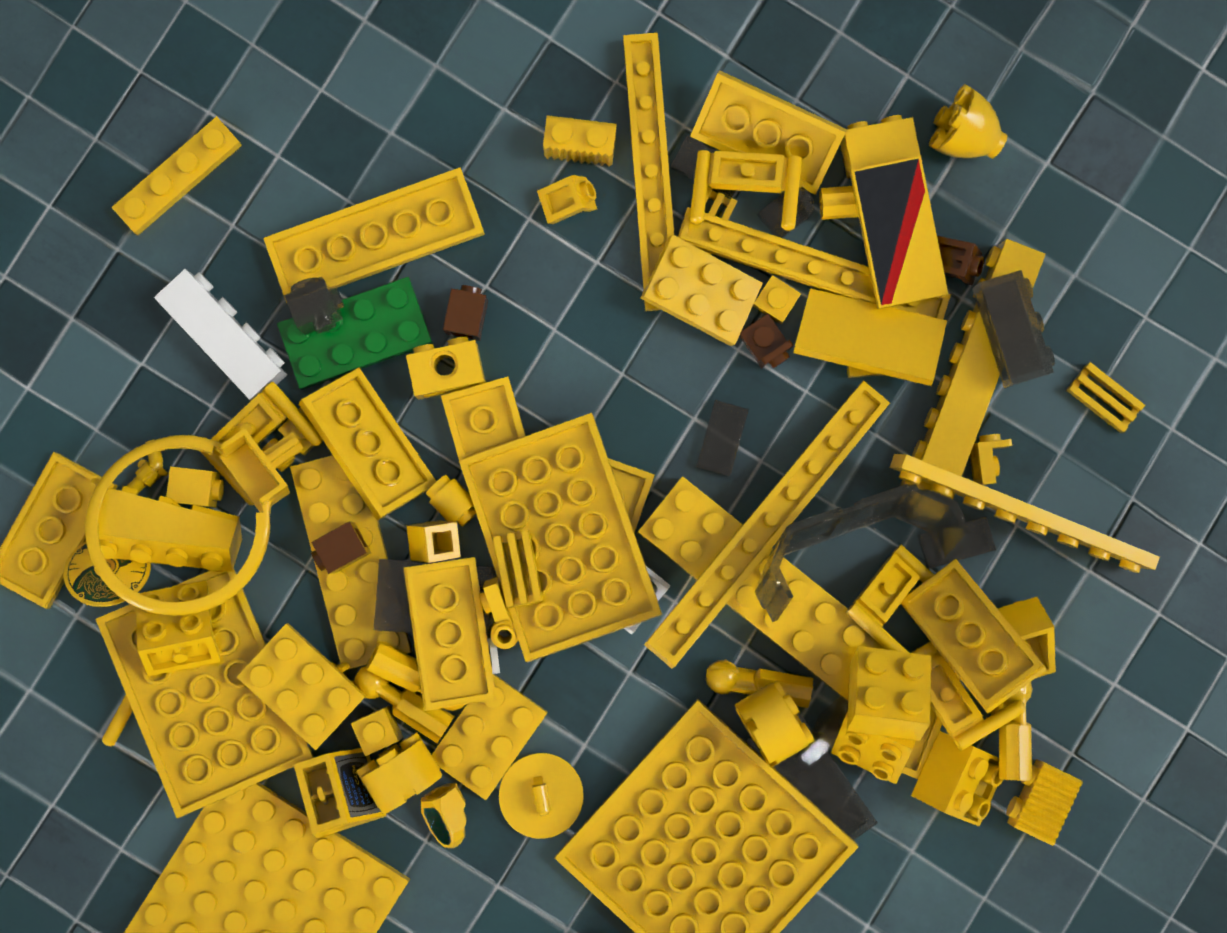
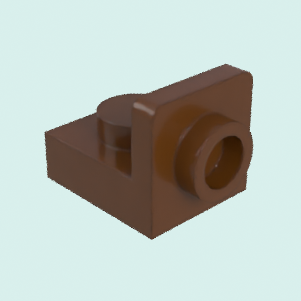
M937 236L945 276L961 279L965 284L972 286L975 277L981 275L984 266V257L975 243Z
M766 314L741 331L739 335L761 369L768 364L774 369L790 358L787 351L794 346L790 340L787 341L769 314Z

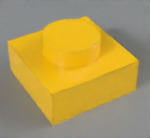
M772 275L754 302L753 307L764 314H769L773 320L782 324L801 293Z

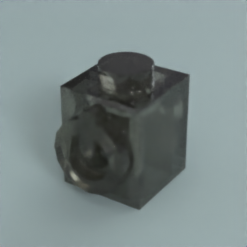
M323 277L302 280L290 288L291 293L284 295L296 327L304 335L316 331V333L329 331L336 326L335 322L343 320L339 310L345 307L337 287L331 289Z

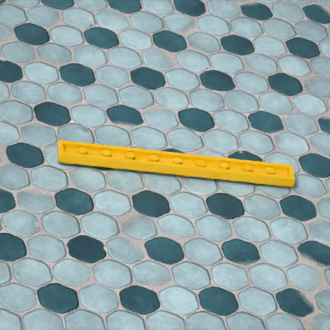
M864 380L858 385L644 643L650 651L671 669L677 665L890 404L888 400Z

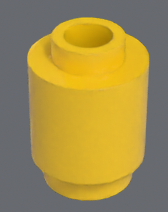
M445 474L426 492V495L431 499L429 503L446 521L457 522L463 527L476 515L470 494L455 478L451 480Z

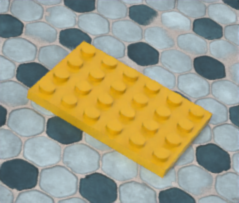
M592 413L459 460L502 593L503 588L493 537L504 536L513 532L518 533L527 529L530 531L543 601L508 608L525 662L537 660L663 615ZM519 540L516 542L527 596H531L533 591L523 540ZM505 543L504 549L514 599H517L519 595L509 543Z
M234 568L233 572L221 570L208 571L174 586L206 581L209 594L231 581L235 577L236 571ZM243 589L226 602L210 609L212 630L220 651V662L152 676L147 675L137 649L135 606L129 604L95 619L177 819L294 767L293 764L314 758L308 743L237 678L239 673L266 646Z

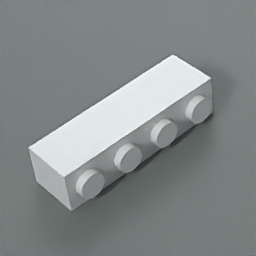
M184 269L154 297L159 304L249 400L254 399L271 382L274 381L277 385L283 380L287 374L281 368L285 362L271 348L265 351L257 343L261 338L260 335L247 322L243 326L240 325L233 317L238 312L225 298L222 297L218 301L210 293V290L214 287L200 272L194 276L191 272Z

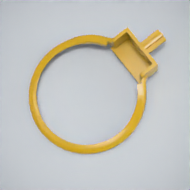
M244 428L223 443L194 435H175L147 442L129 451L106 471L94 489L89 501L85 521V537L89 556L95 570L104 583L117 596L127 603L151 613L171 616L190 615L221 605L241 591L257 572L269 542L271 507L290 493L288 485L276 468L297 455L304 448L291 432L263 452L246 428ZM183 448L202 451L212 455L216 450L221 454L219 455L221 461L259 511L256 512V530L253 545L245 564L225 586L205 597L182 602L161 601L135 592L126 586L111 570L100 545L98 516L101 503L108 488L125 468L151 453Z

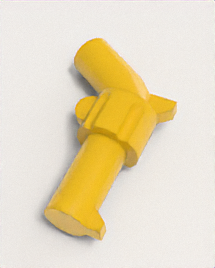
M161 451L147 455L148 461L140 460L138 462L139 469L135 472L136 477L127 487L138 489L139 494L146 486L151 487L161 476L169 474L163 468Z

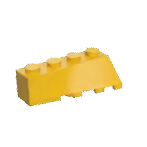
M92 478L89 501L100 479ZM123 486L122 491L108 488L101 503L98 516L99 539L105 559L113 558L139 563L149 562L167 564L174 567L185 566L203 568L210 571L233 572L242 542L239 516L194 504L190 509L183 508L174 502V499L160 496L158 501L138 496V489Z

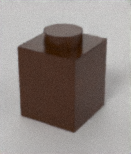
M461 285L460 290L451 288L443 327L446 335L467 336L468 339L481 340L488 305L487 296L481 294L482 289L468 285Z
M349 521L311 542L315 548V551L311 552L316 565L321 571L326 569L328 574H335L371 554L355 522Z

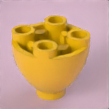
M964 84L956 93L949 108L943 106L937 113L933 123L938 127L929 141V146L944 155L954 158L967 159L986 155L993 159L1003 149L1007 141V134L1001 131L999 119L991 104L980 93Z

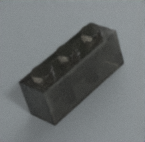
M1022 270L982 281L974 286L972 289L1004 389L1054 373L1052 368L1055 365L1054 354L1050 346H1045L1041 333L1044 331V323L1040 313L1034 311L1031 302L1033 288L1029 279L1024 278Z

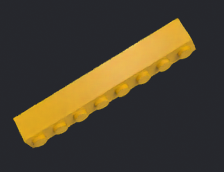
M1005 239L998 247L993 246L985 263L986 266L990 267L985 279L981 278L975 288L973 297L977 299L974 310H968L964 317L961 330H964L965 334L961 344L956 342L951 351L949 362L953 363L949 376L943 375L938 385L936 394L941 397L937 407H931L927 414L924 427H927L928 431L924 441L919 440L917 442L912 457L962 477L1045 258V253L1009 239ZM902 480L899 492L904 493L901 502L939 517L947 516L955 494L953 493L951 498L932 492V485L924 481H920V484L917 485Z

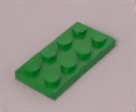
M409 276L277 323L301 390L346 375L357 368L363 369L411 352L415 347L433 344Z

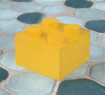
M858 646L850 663L847 731L920 741L930 725L931 656Z

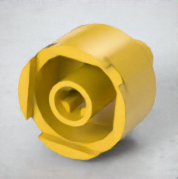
M778 681L766 685L734 704L751 739L761 749L759 752L770 768L793 756L815 741L804 722L801 723L797 716L799 710L789 694L785 693Z
M418 732L399 743L401 749L396 743L381 752L379 758L376 759L377 764L373 759L356 770V773L382 814H386L406 803L408 798L415 794H420L437 782L443 775Z

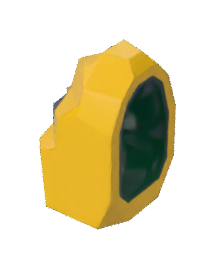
M446 783L421 798V814L433 836L444 848H455L465 838L467 820L464 807L466 803L456 783Z

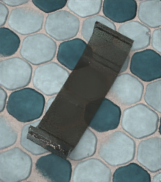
M904 484L861 499L851 507L842 509V507L835 508L790 524L786 527L771 551L755 589L760 605L763 609L767 610L772 622H775L793 598V594L779 568L784 555L892 517L929 532L943 559H947L970 533L964 523L965 517L957 501L931 490L918 489L916 484L911 486Z

